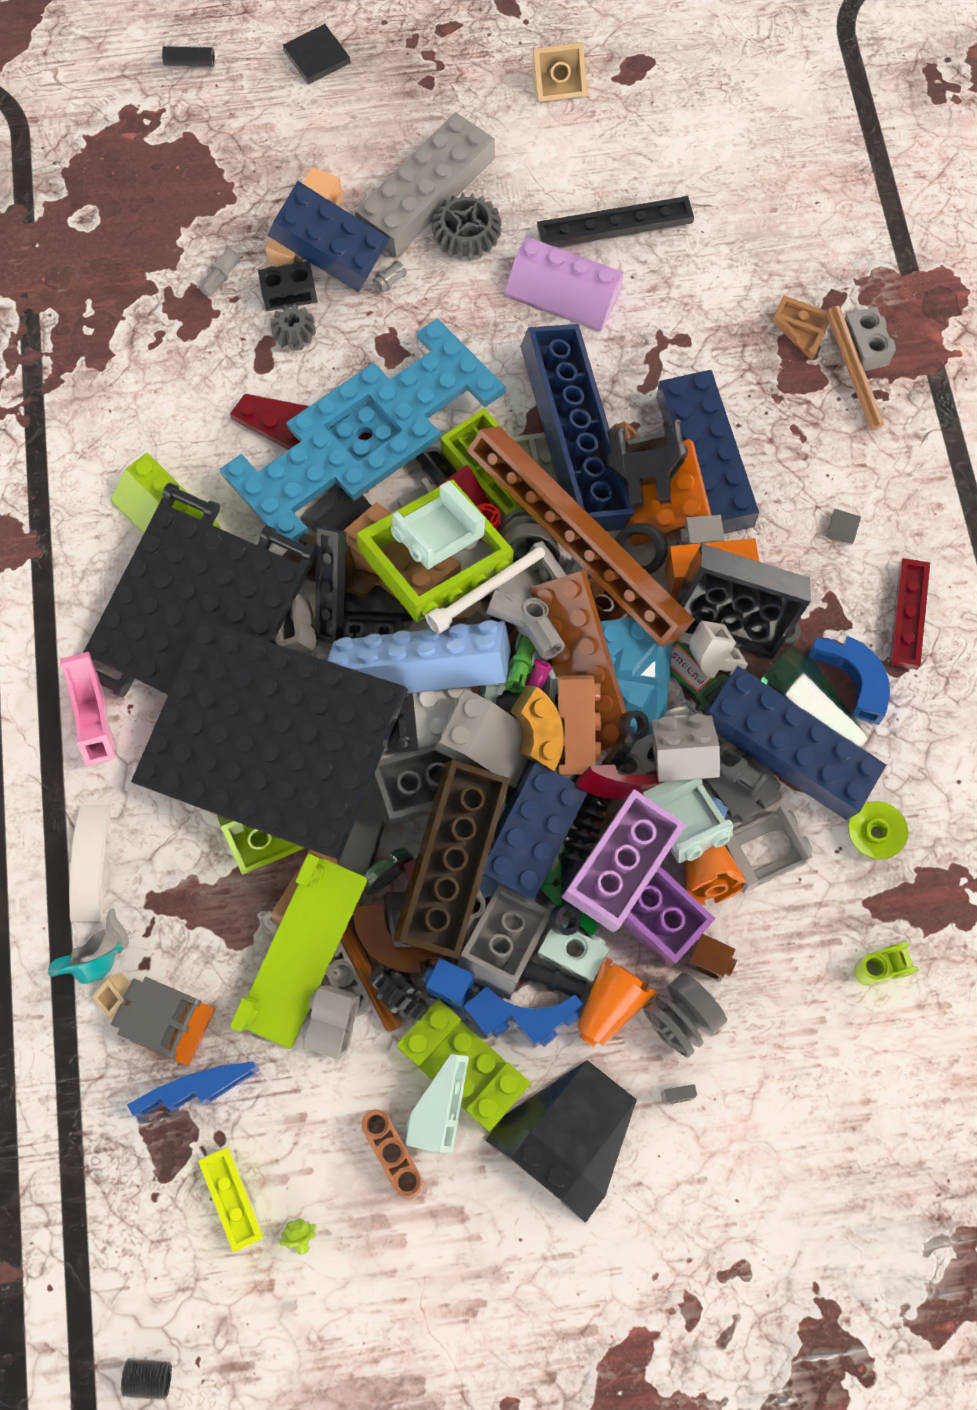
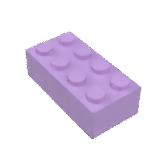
M634 789L572 880L562 898L614 933L620 928L686 824Z

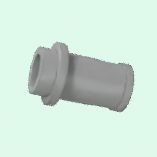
M395 261L382 273L377 272L375 274L373 283L377 290L380 292L389 291L391 285L407 275L406 268L396 272L403 266L400 261Z

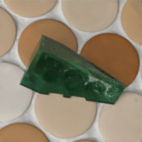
M791 647L782 654L762 677V682L861 747L867 740L868 736L817 664L795 647Z

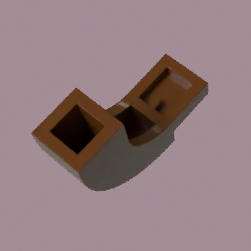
M383 903L357 906L353 912L354 923L360 942L369 957L380 967L384 966L392 972L395 969L400 973L406 974L409 978H423L421 966L427 965V969L431 964L436 966L439 958L451 962L449 957L419 948L394 947L392 937L387 931L386 913Z

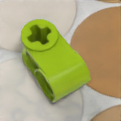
M902 942L866 955L855 965L854 973L860 983L869 986L891 979L896 980L919 972V969L913 965L907 949L909 943ZM869 962L876 966L877 976L871 975L867 971L866 963Z

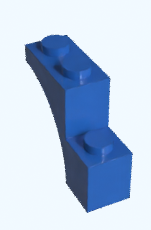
M487 986L466 1003L463 1009L486 1039H489L492 1035L495 1038L501 1036L509 1029L510 1025L508 1022L512 1020L531 1045L536 1048L539 1044L546 1047L558 1036L555 1031L563 1024L569 1027L581 1017L579 1010L582 1009L583 1003L576 995H573L568 1000L555 1006L540 1009L523 1008L501 999Z

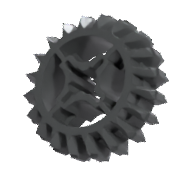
M462 192L460 198L452 195L450 201L443 200L442 206H437L436 214L432 218V234L434 235L436 245H440L442 252L448 251L450 258L455 254L458 255L460 260L463 256H468L472 260L473 255L481 258L483 251L490 253L492 246L497 245L498 238L501 236L499 212L497 208H493L491 201L485 202L483 195L478 199L475 198L474 193L470 197H465ZM447 227L452 228V231L455 232V234L450 232Z

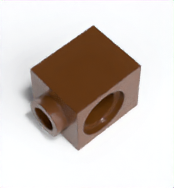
M702 934L686 966L720 982L724 975L730 977L737 959L732 957L736 949Z

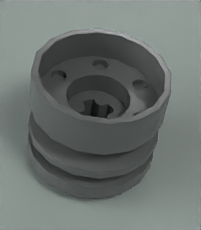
M524 508L513 510L504 517L499 527V534L514 550L513 563L525 556L533 544L543 541L559 564L560 550L558 542Z
M682 972L667 986L673 1001L658 994L655 997L657 1006L649 1002L643 1011L660 1038L682 1056L689 1058L695 1051L692 1044L700 1048L704 1043L698 1029L707 1035L713 1036L727 1023L728 1019L712 995L693 977Z

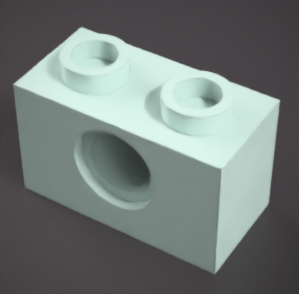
M563 920L562 926L565 928L569 921ZM550 929L538 951L537 958L562 969L563 972L579 980L587 981V984L592 986L602 961L608 955L610 948L605 946L606 942L593 934L587 937L577 931L573 935L566 936L556 934ZM570 944H578L582 947L583 954L579 957H572L567 953L566 948Z

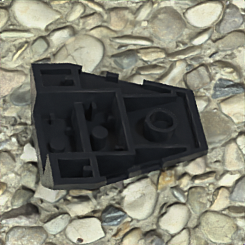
M586 1060L505 1114L485 1141L509 1161L512 1160L558 1198L561 1204L586 1223L606 1196L637 1099Z

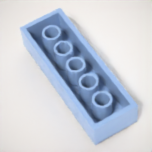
M488 620L481 624H456L439 635L429 627L422 631H398L388 635L371 634L363 638L354 639L349 637L341 638L333 642L327 661L403 685L408 689L407 693L506 683L511 648L505 621L495 622Z

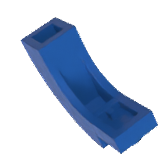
M849 636L845 638L842 645L837 644L836 641L830 638L820 639L816 637L810 648L808 658L845 671L851 677L856 688V699L851 716L879 725L886 715L890 699L889 679L882 662L866 645Z

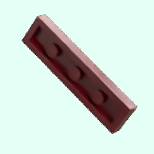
M902 558L900 561L890 666L918 670L921 666L931 562Z

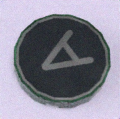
M407 848L394 850L389 855L392 859H388L385 862L384 860L378 861L366 872L364 877H366L367 883L363 890L366 895H373L381 891L404 873L403 864L414 859Z

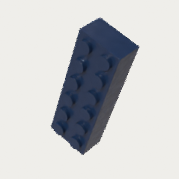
M712 369L660 380L656 399L663 421L670 420L673 430L672 420H680L682 441L688 439L693 441L711 515H721L724 534L755 527L759 509Z
M738 665L726 677L703 714L705 716L712 715L716 734L845 820L850 819L861 811L887 765Z

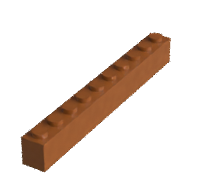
M500 426L480 429L467 452L661 647L679 640L695 619Z

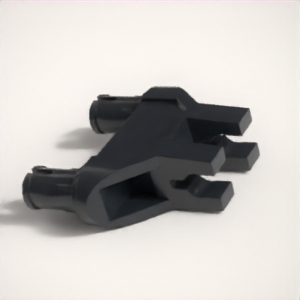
M670 420L663 423L666 446L653 450L628 453L626 452L625 429L616 428L617 438L614 429L607 431L610 454L607 455L606 464L628 484L629 499L633 509L645 507L643 485L656 484L657 499L660 501V505L672 503L670 481L679 471L688 455V448L682 442L680 420H672L673 431Z

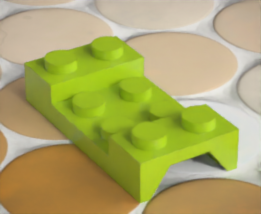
M439 998L429 1008L420 1021L418 1020L396 1045L432 1081L451 1054L469 1056L460 1107L489 1134L532 1084L466 1026L461 1018Z

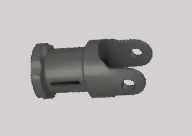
M724 750L722 752L724 759L733 764V766L728 767L720 762V775L732 783L738 782L750 790L751 795L756 797L770 775L760 773L748 765L746 759L733 751Z

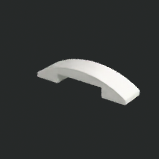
M80 805L73 837L70 866L69 904L70 921L72 923L102 922L104 903L102 878L106 835H109L110 805Z

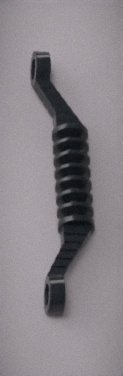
M626 711L621 715L618 724L621 737L600 765H615L618 771V768L635 743L647 735L649 720L642 711ZM632 718H634L637 722V730L635 733L632 731L630 725ZM587 792L590 798L585 797L582 803L586 808H580L577 813L582 819H574L572 823L573 826L578 828V831L569 830L567 833L569 837L574 839V842L565 841L563 845L570 850V853L561 852L559 856L562 867V896L586 861L581 856H589L592 852L585 845H595L597 841L589 834H598L600 832V828L593 824V822L602 823L604 821V817L597 813V811L607 812L608 806L601 802V800L611 801V799ZM561 897L562 903L556 905L550 912L549 924L552 931L556 934L573 935L581 925V914L578 908ZM564 912H567L569 923L564 928L561 924V917Z

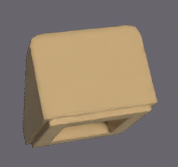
M122 973L109 976L91 996L109 1020L114 1018L120 1004L126 1007L131 1004V1002L124 999L131 983Z

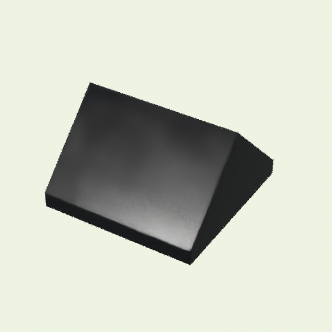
M334 485L300 519L316 534L317 528L323 526L344 531L371 507V504L364 495L353 501L341 487L338 488Z

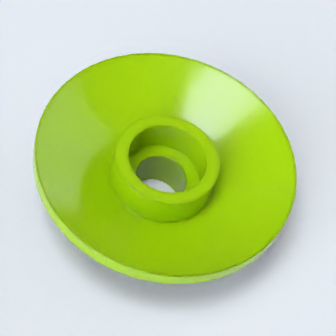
M880 801L865 803L861 811L850 818L848 824V834L853 846L864 856L875 860H885L896 856L905 847L909 836L908 824L903 814L894 806ZM871 829L879 830L881 836L879 838L874 837L871 834Z

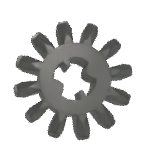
M296 304L291 309L284 305L283 312L275 311V319H272L270 323L273 339L278 341L281 348L288 345L291 351L295 346H299L303 350L304 342L311 344L312 336L316 333V327L314 325V317L312 314H308L306 307L298 310Z

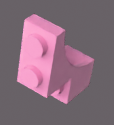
M85 652L61 658L60 666L74 712L77 743L86 767L114 760L115 740L106 718V698L90 653Z

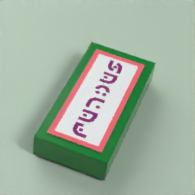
M677 640L672 644L670 675L698 700L696 696L699 693H703L718 678L716 676L711 678L705 675L692 653Z

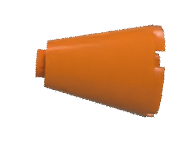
M725 845L718 848L713 846L705 850L697 859L684 861L685 890L701 905H706V899L714 898L716 903L727 900L743 890L742 883L746 884L742 871Z
M606 956L604 961H602L577 1028L582 1031L579 1037L593 1047L596 1043L604 1045L654 998L657 991L653 988H649L646 991L649 986L647 983L624 967L613 963V960Z

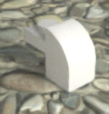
M707 621L700 622L690 639L689 647L705 675L714 678L719 669L729 672L733 671L737 665L743 669L748 665L739 649L734 648L736 642L724 624Z

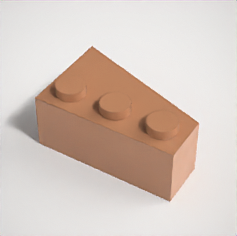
M594 675L558 676V713L563 726L564 738L563 750L559 760V774H583L590 765H596V760H601V742H595V731L601 730L600 713H595V701H600V683H594Z

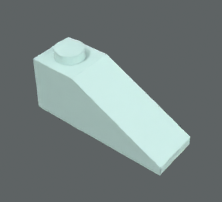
M451 1054L411 1112L410 1119L405 1126L406 1146L438 1153H453L469 1056Z

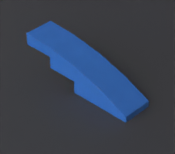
M252 1061L219 1066L197 1072L160 1086L127 1104L132 1115L140 1119L163 1103L172 1112L197 1096L202 1103L207 1105L259 1072L260 1069Z

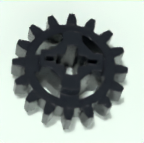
M379 965L370 974L368 980L372 982L371 985L378 989L375 992V996L394 1014L398 1013L403 1017L404 1015L411 1016L414 1020L420 1021L428 1012L429 1006L420 997L423 993L422 989L406 974L400 973L395 969L392 972Z

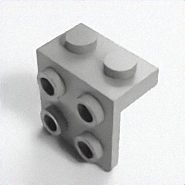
M543 541L533 544L529 552L537 547H541L545 550L544 557L496 590L525 601L532 598L530 587L567 576V574L562 570Z

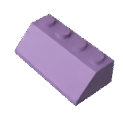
M526 236L515 256L505 296L592 329L602 331L621 292L623 272Z

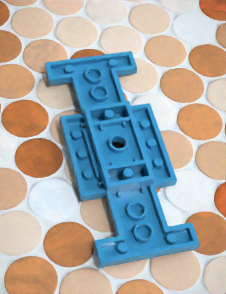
M437 318L416 332L417 339L430 352L389 379L373 362L286 422L288 429L300 443L259 471L242 454L219 470L224 479L265 526L268 525L275 528L277 533L298 541L304 533L308 534L309 532L303 522L296 516V511L333 485H336L338 488L341 487L355 501L440 440L441 432L428 420L429 417L467 390L485 408L506 393V386ZM362 433L372 434L369 440L358 439Z

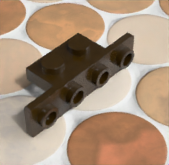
M304 533L298 539V542L304 545L311 544L316 547L317 537ZM346 546L345 592L365 597L378 583V575L357 569L350 547ZM289 550L282 555V557L298 564L302 559V556ZM316 558L305 578L312 582H316Z

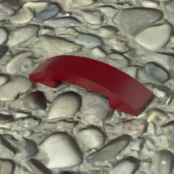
M590 765L575 783L578 788L593 795L625 801L634 789L643 795L644 791L665 781H658L657 771L654 774L619 775L615 765Z

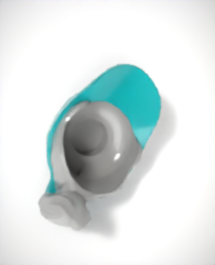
M110 909L106 916V929L95 933L85 945L75 948L71 955L57 958L49 965L48 975L50 977L71 973L81 984H89L104 979L114 965L115 956L126 949L129 944L128 934L118 921L115 909Z

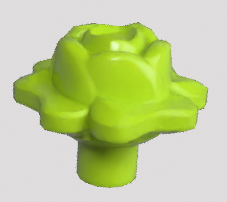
M301 1218L288 1222L281 1233L280 1246H286L288 1249L295 1247L300 1255L307 1253L310 1249L308 1241L315 1237L316 1224H310V1222L304 1221Z

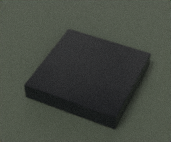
M326 24L283 44V51L307 84L351 63L350 56Z

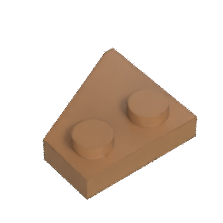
M783 295L772 321L812 360L830 323L825 310Z

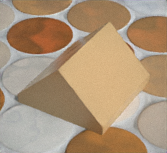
M583 42L533 48L532 76L538 102L588 96Z

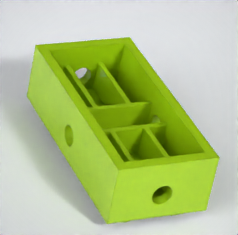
M483 408L440 437L441 453L456 471H459L466 464L472 469L489 499V504L498 508L500 521L502 522L504 517L510 512L523 507L467 452L480 429L500 426L489 412Z

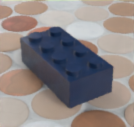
M299 181L293 187L267 235L357 292L361 290L390 239Z
M537 762L527 763L498 821L483 876L527 899L535 900L587 792L578 788L576 783Z

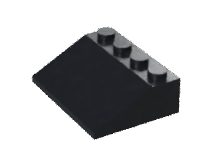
M701 544L689 565L676 601L695 619L685 633L693 635L701 621L724 624L736 642L734 648L773 659L811 602L810 578Z

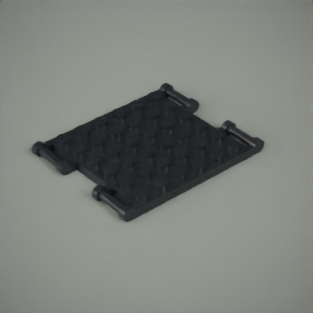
M169 482L164 487L163 497L83 653L89 652L92 661H99L123 673L121 678L116 680L96 670L100 684L112 690L113 694L120 698H123L128 693L134 679L168 695L200 620L273 643L316 558L317 547L311 544L304 545L277 533L275 528L268 525L262 529L258 544H253L213 526L220 511V504L212 500L207 502L180 490L178 485ZM175 500L204 513L202 519L200 520L173 508ZM271 544H276L302 556L300 563L298 564L269 551Z

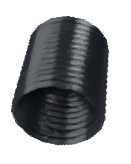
M128 1358L122 1372V1396L165 1400L171 1384V1362Z

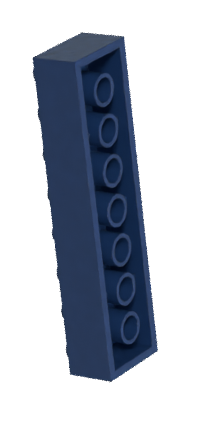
M579 324L528 327L520 347L558 484L605 531L624 529L634 515L632 504H630L626 482L606 464L607 455L610 454L607 431L610 428Z

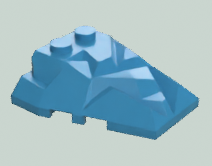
M633 617L601 621L626 711L639 710L647 716L649 731L646 736L652 734V720L664 717V713L667 711L673 645L670 643L661 647ZM632 718L630 725L632 731L635 733L637 730V722L634 718Z

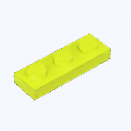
M226 1147L198 1160L233 1253L265 1239L230 1148Z

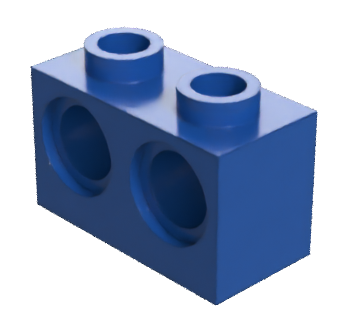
M439 958L436 966L433 964L429 966L424 977L428 997L436 1001L439 998L446 1006L462 1012L463 1006L466 1004L474 987V974Z

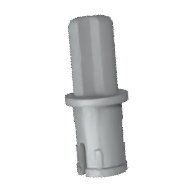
M226 249L219 261L210 266L211 271L199 285V289L204 295L211 296L223 281L228 280V274L240 261V256L234 250Z

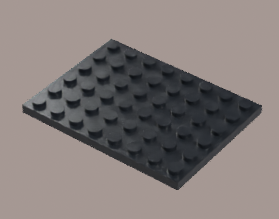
M200 620L131 782L340 861L408 689L394 682Z

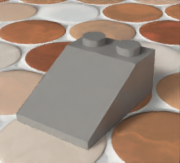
M464 689L454 704L434 750L458 762L510 778L508 786L513 789L516 788L529 760L519 753L523 743V730L519 720L493 702Z
M498 885L467 942L457 966L473 973L475 983L484 988L488 986L492 992L510 1000L549 921L551 910ZM513 948L527 949L526 951H512Z

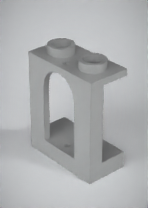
M784 804L780 805L777 811L734 830L732 838L725 844V847L745 877L746 884L742 883L744 893L807 864L813 857L811 854L813 850L809 840L805 836L802 837L797 828L798 821L791 810L788 811ZM777 831L785 834L791 844L788 855L753 871L741 845L769 832Z

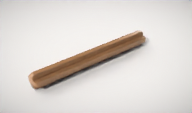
M833 306L826 311L827 317L868 426L871 430L878 429L884 425L882 416L842 310L839 306Z

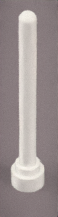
M541 547L535 548L446 609L443 607L433 609L425 615L428 625L439 635L449 628L452 618L543 558L545 550Z

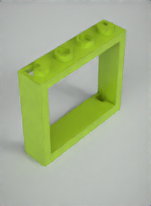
M451 480L450 482L480 512V510L474 505V503L468 498V496L462 491V489L456 484V482L454 480ZM440 487L357 533L359 552L416 622L424 619L425 615L435 608L440 609L448 604L455 603L463 595L474 590L513 564L514 550L485 517L484 536L481 539L492 550L493 554L421 596L416 594L380 548L396 540L391 532L392 515L399 512L404 518L440 497Z

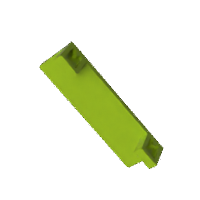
M308 853L295 881L299 883L250 992L242 998L229 1026L230 1028L239 1032L247 1029L288 1049L293 1047L310 1010V998L313 992L320 988L368 881L366 877L318 855Z

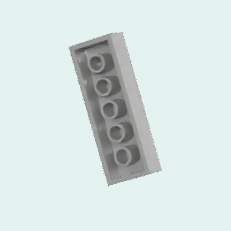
M455 112L355 210V217L390 238L384 250L397 258L432 222L437 206H442L443 200L450 201L452 195L457 197L495 159V138Z

